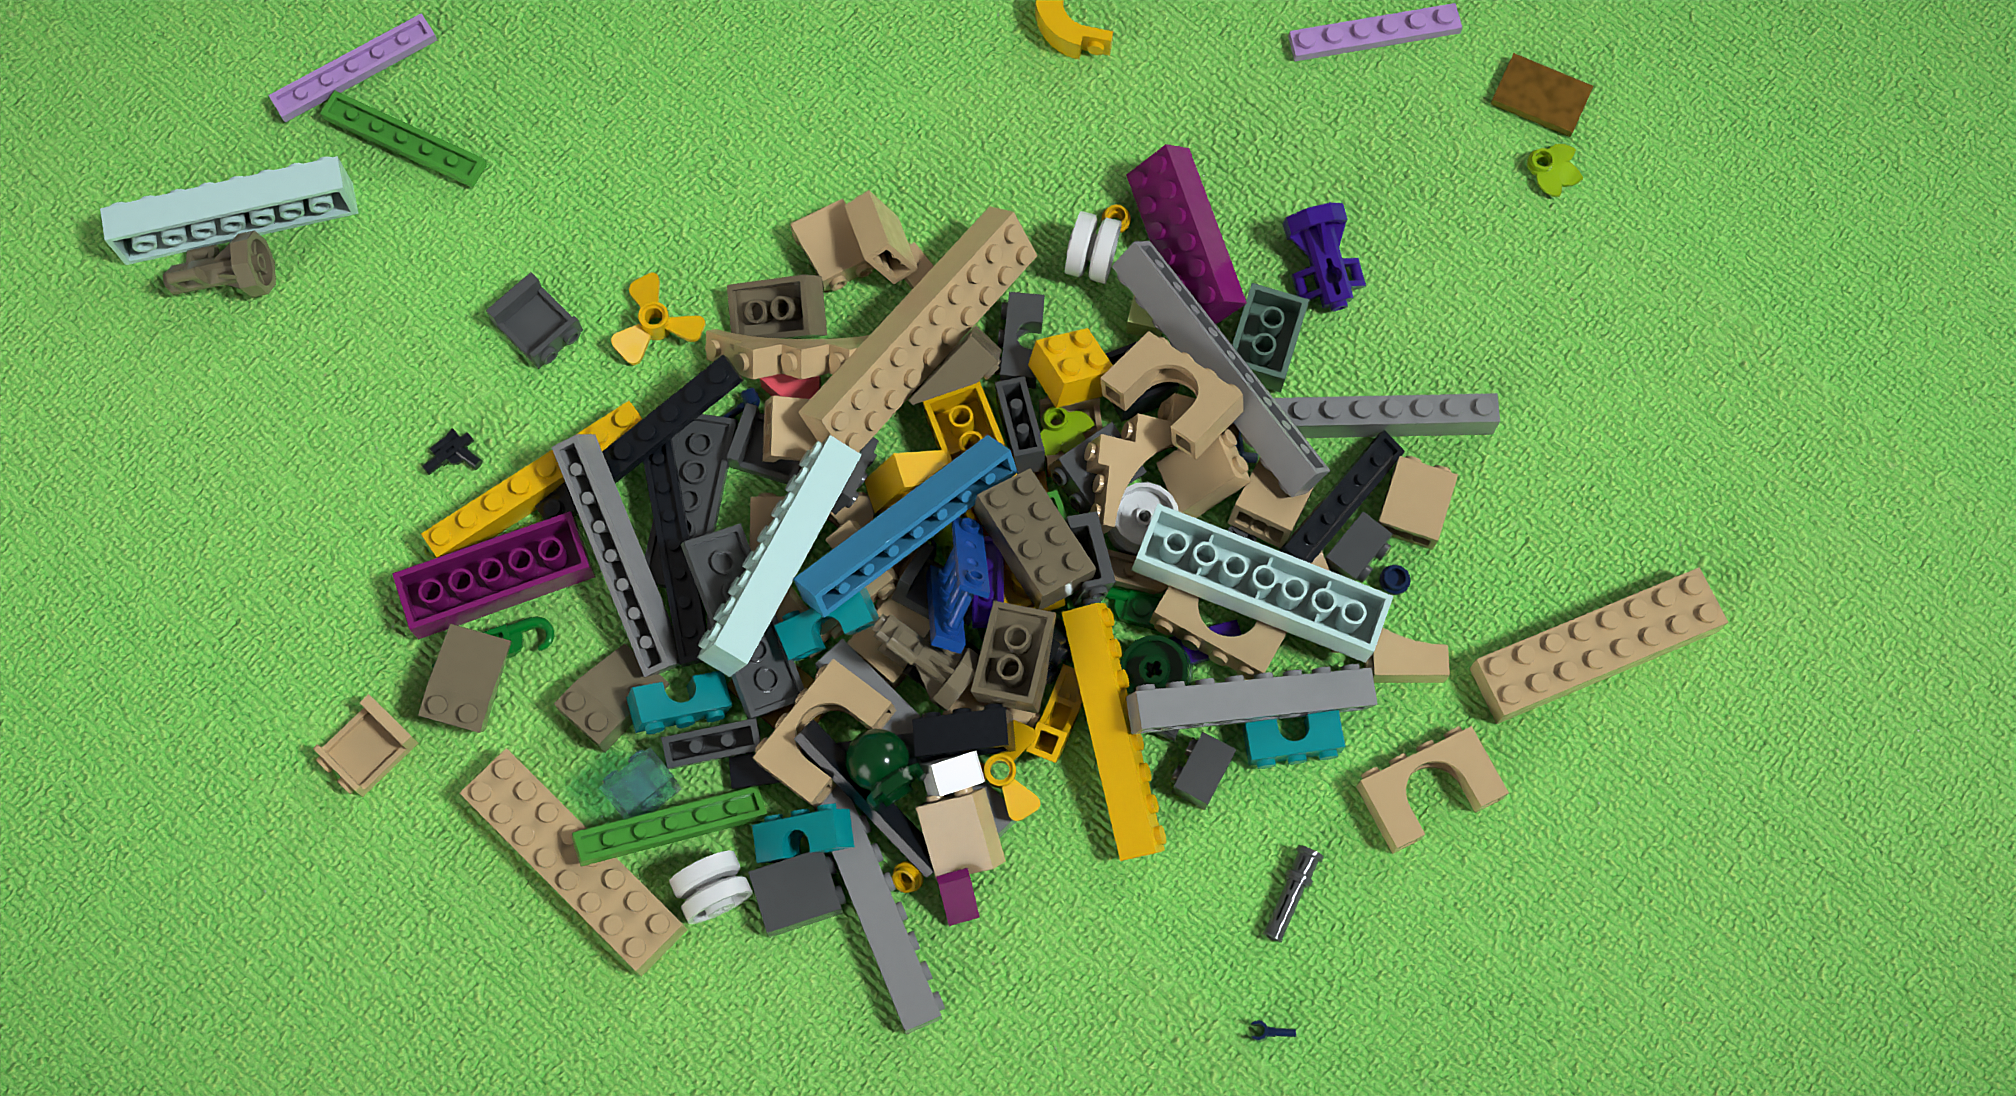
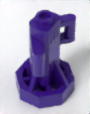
M1329 202L1294 213L1286 217L1282 224L1287 240H1292L1308 256L1311 266L1291 275L1296 295L1309 299V301L1320 297L1322 308L1330 307L1331 311L1334 312L1347 308L1348 302L1354 298L1352 290L1366 287V282L1359 258H1342L1339 246L1345 224L1348 220L1343 203ZM1345 267H1349L1353 281H1349ZM1313 275L1317 289L1308 293L1304 278Z

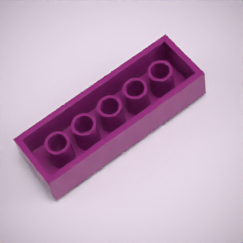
M1165 144L1126 174L1150 242L1212 321L1218 324L1247 304L1190 149Z
M571 511L392 573L409 629L418 640L445 631L449 628L450 624L459 626L595 578L578 524Z

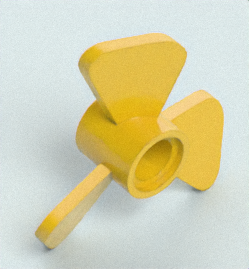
M654 272L633 281L629 287L631 297L640 307L638 313L640 323L615 333L611 338L613 348L631 365H638L642 361L650 340H662L671 332L686 341L696 342L701 338L706 326L705 320L701 316L669 317L667 308L659 302L660 279ZM658 317L662 319L658 324H649V321L653 318Z
M1013 720L1016 751L995 754L985 764L980 762L985 781L987 780L995 788H1002L1009 817L1014 821H1021L1039 809L1040 799L1015 780L1016 766L1014 761L1035 741L1036 732L1032 727ZM1004 763L1008 766L1010 772L1005 779L998 780L991 775V769L995 764Z

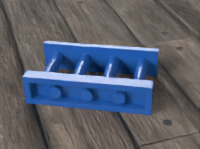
M958 517L951 522L954 545L944 567L938 568L930 565L926 573L931 645L961 654L966 644L963 617L973 596L978 595L988 599L990 587L983 526L971 518L963 519Z

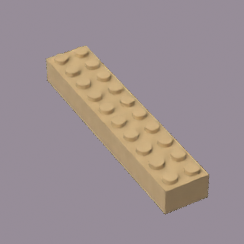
M989 206L803 406L798 413L817 441L822 443L831 435L859 453L1038 255L1014 212Z

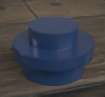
M1399 565L1387 566L1379 577L1381 588L1390 595L1403 594L1411 582L1408 571Z

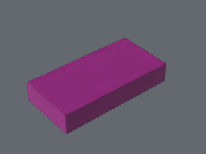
M968 868L936 876L949 926L980 918Z

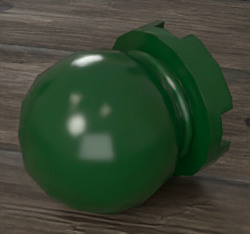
M870 729L860 733L850 743L846 752V768L850 778L859 787L871 791L866 801L875 812L880 809V803L883 802L888 807L911 792L913 788L910 783L916 778L919 781H923L926 777V773L920 764L909 765V752L905 743L895 733L885 729Z

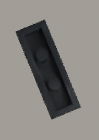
M1002 704L985 705L984 710L972 711L970 708H958L953 710V714L941 715L939 712H928L922 714V718L912 719L915 757L923 763L975 750L978 756L1016 751L1013 714L1006 707H1003Z

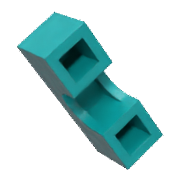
M863 588L825 618L812 607L802 613L796 610L782 617L783 622L774 627L788 660L800 661L825 649L821 638V629L823 624L831 618L837 619L841 624L844 634L855 635L872 627L879 616L867 588Z
M716 671L692 676L686 686L689 701L682 703L675 702L668 697L663 682L632 687L626 699L635 733L646 731V734L650 735L659 733L669 726L676 725L677 728H686L699 720L706 719L707 722H716L723 719L732 707L724 673Z
M1339 710L1308 714L1304 719L1305 737L1299 741H1290L1284 738L1279 732L1277 719L1245 723L1242 731L1248 765H1257L1258 769H1266L1276 766V762L1288 760V764L1294 765L1307 762V757L1319 756V760L1337 758L1338 753H1341L1345 748Z
M836 803L817 806L818 812L810 813L809 809L791 811V817L784 819L782 814L764 817V823L752 825L756 862L777 863L801 855L800 840L804 833L809 841L810 853H828L854 848L850 809H837Z

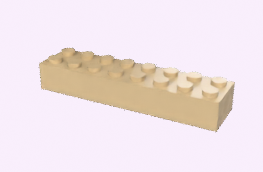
M1699 567L1475 660L1469 669L1496 724H1499L1719 632L1728 623V620Z
M507 748L460 792L469 804L641 977L688 930L617 858L580 866L572 840V833L587 828Z

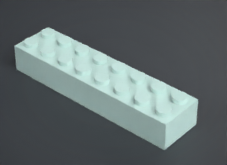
M338 156L321 157L317 161L304 164L294 163L286 168L277 170H262L258 174L245 177L234 176L227 181L218 183H203L199 187L186 190L175 189L168 194L144 196L140 200L127 203L116 202L109 207L100 208L105 241L123 263L129 265L187 252V250L228 243L239 233L255 230L258 234L264 235L358 214L353 182Z
M831 435L822 443L817 441L811 451L809 449L806 451L799 463V466L802 467L797 475H793L785 488L788 492L783 501L779 500L771 513L774 519L769 526L766 525L757 538L760 544L745 559L742 567L746 570L740 578L736 577L730 586L728 593L732 596H730L726 604L722 603L713 617L717 622L701 638L698 646L702 650L697 658L729 677L748 664L792 584L793 578L798 573L861 457L860 453Z
M1157 504L1131 571L1365 663L1375 651L1393 596L1161 504Z

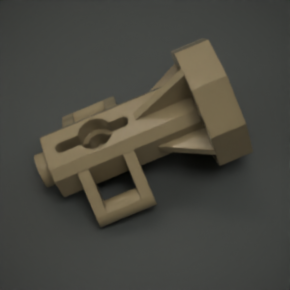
M254 230L237 234L221 252L217 245L187 250L186 263L172 265L163 274V282L173 295L229 285L242 289L251 297L269 294L276 285L275 261L266 239Z
M882 614L872 627V630L876 632L874 637L882 642L878 651L902 668L907 663L914 665L928 693L929 701L943 711H947L954 704L975 676L980 655L969 647L964 648L962 653L959 654L933 646L892 614L888 616Z

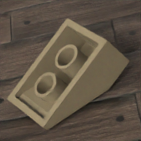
M804 274L727 285L731 333L779 339L827 336L822 276Z
M975 325L912 393L908 401L914 405L976 384L982 377L988 380L999 368L998 365L1001 362L999 357L1002 350Z
M993 601L971 688V693L978 702L1002 704L1003 707L1039 713L1047 679L1056 619L1055 612Z
M450 624L428 681L418 716L478 733L484 732L512 641Z
M624 643L577 679L554 705L563 716L606 753L633 724L626 699L632 687L663 682L666 689L670 683L660 674L644 677L634 651Z

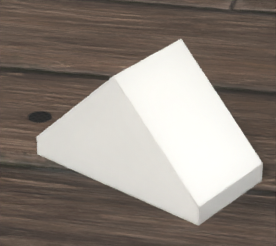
M976 750L920 764L926 773L923 781L927 794L931 796H943L985 782Z

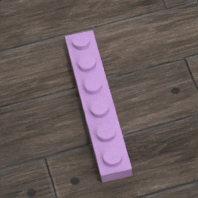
M1456 3L1293 30L1289 32L1288 38L1294 61L1296 62L1460 34L1462 24Z
M421 13L268 96L284 122H287L328 100L334 90L341 93L437 41L436 35Z

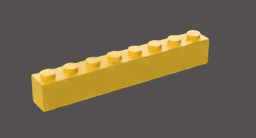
M629 400L577 434H595L601 450L604 451L640 422L642 417ZM553 450L547 452L421 533L436 558L492 539L536 511L535 505L565 482Z
M1094 603L1062 612V617L1120 861L1165 851L1166 834L1162 825L1159 826L1156 815L1159 812V805L1156 796L1151 794L1149 786L1151 771L1148 764L1144 763L1141 752L1144 749L1143 738L1141 734L1131 733L1126 696H1128L1126 688H1129V679L1126 671L1122 670L1119 657L1122 656V650L1118 639H1114L1113 613L1110 608H1107L1106 603Z

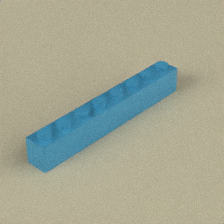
M985 436L793 578L803 601L825 618L974 506L977 494L1018 473L1011 450L991 436Z

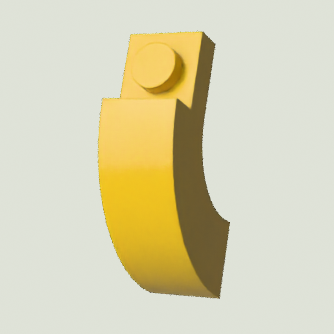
M1035 0V16L1038 28L1046 41L1057 51L1080 60L1082 50L1088 51L1093 55L1104 54L1110 56L1113 31L1085 26L1075 22L1067 15L1064 9V0Z
M1063 664L1044 713L1036 724V739L1026 750L1054 763L1058 761L1083 703L1075 668Z

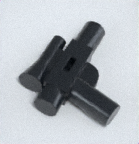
M451 428L441 440L429 448L435 456L423 464L422 467L430 475L449 462L452 465H458L464 461L474 470H477L482 465L483 460L468 450L467 446L474 442L469 433L466 432L459 436Z

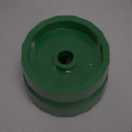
M1147 635L1135 640L1125 650L1120 661L1122 670L1124 669L1128 675L1129 688L1126 689L1130 694L1136 691L1137 686L1154 684L1155 689L1166 688L1165 684L1184 681L1185 686H1190L1193 681V664L1189 654L1178 643L1161 635ZM1156 666H1160L1159 669L1163 670L1160 676L1153 675V669Z

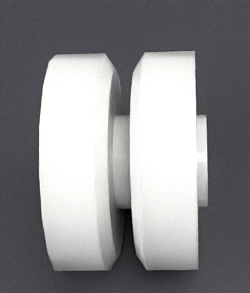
M1080 211L1068 243L1065 274L1080 278L1086 270L1088 261H1091L1089 267L1090 280L1106 284L1118 244L1121 221L1106 217L1101 223L1098 234H1095L1097 228L1096 215Z
M1150 482L1134 483L1126 488L1118 508L1115 527L1107 532L1112 545L1119 552L1137 556L1157 504L1178 511V505L1173 496L1162 486Z
M728 850L707 856L682 869L669 880L676 898L687 899L681 908L688 924H697L715 918L737 907L752 895V890L746 877L735 876L740 870V864L734 851Z

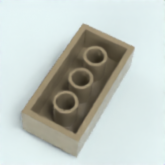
M1031 468L977 494L973 512L992 538L995 546L1000 550L1007 565L1036 609L1042 610L1077 592L1084 582L1093 580L1096 567Z

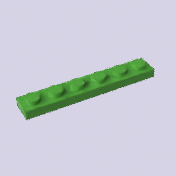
M335 90L320 112L322 119L472 188L488 165L486 160L480 156Z
M758 786L576 831L572 833V840L580 866L582 867L763 820L768 813Z

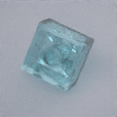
M651 747L646 751L642 749L633 754L628 760L629 764L621 771L614 770L603 779L604 784L599 787L623 819L654 812L682 790L673 774Z

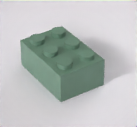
M1252 283L1246 300L1247 304L1244 306L1232 346L1265 388L1281 393L1309 299Z

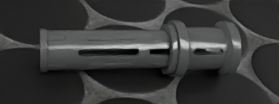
M1298 845L1296 848L1298 854L1291 869H1287L1285 872L1287 882L1266 929L1262 933L1269 939L1279 943L1283 941V936L1295 913L1304 889L1312 886L1313 880L1311 878L1318 862H1322L1324 859L1322 854L1303 845Z

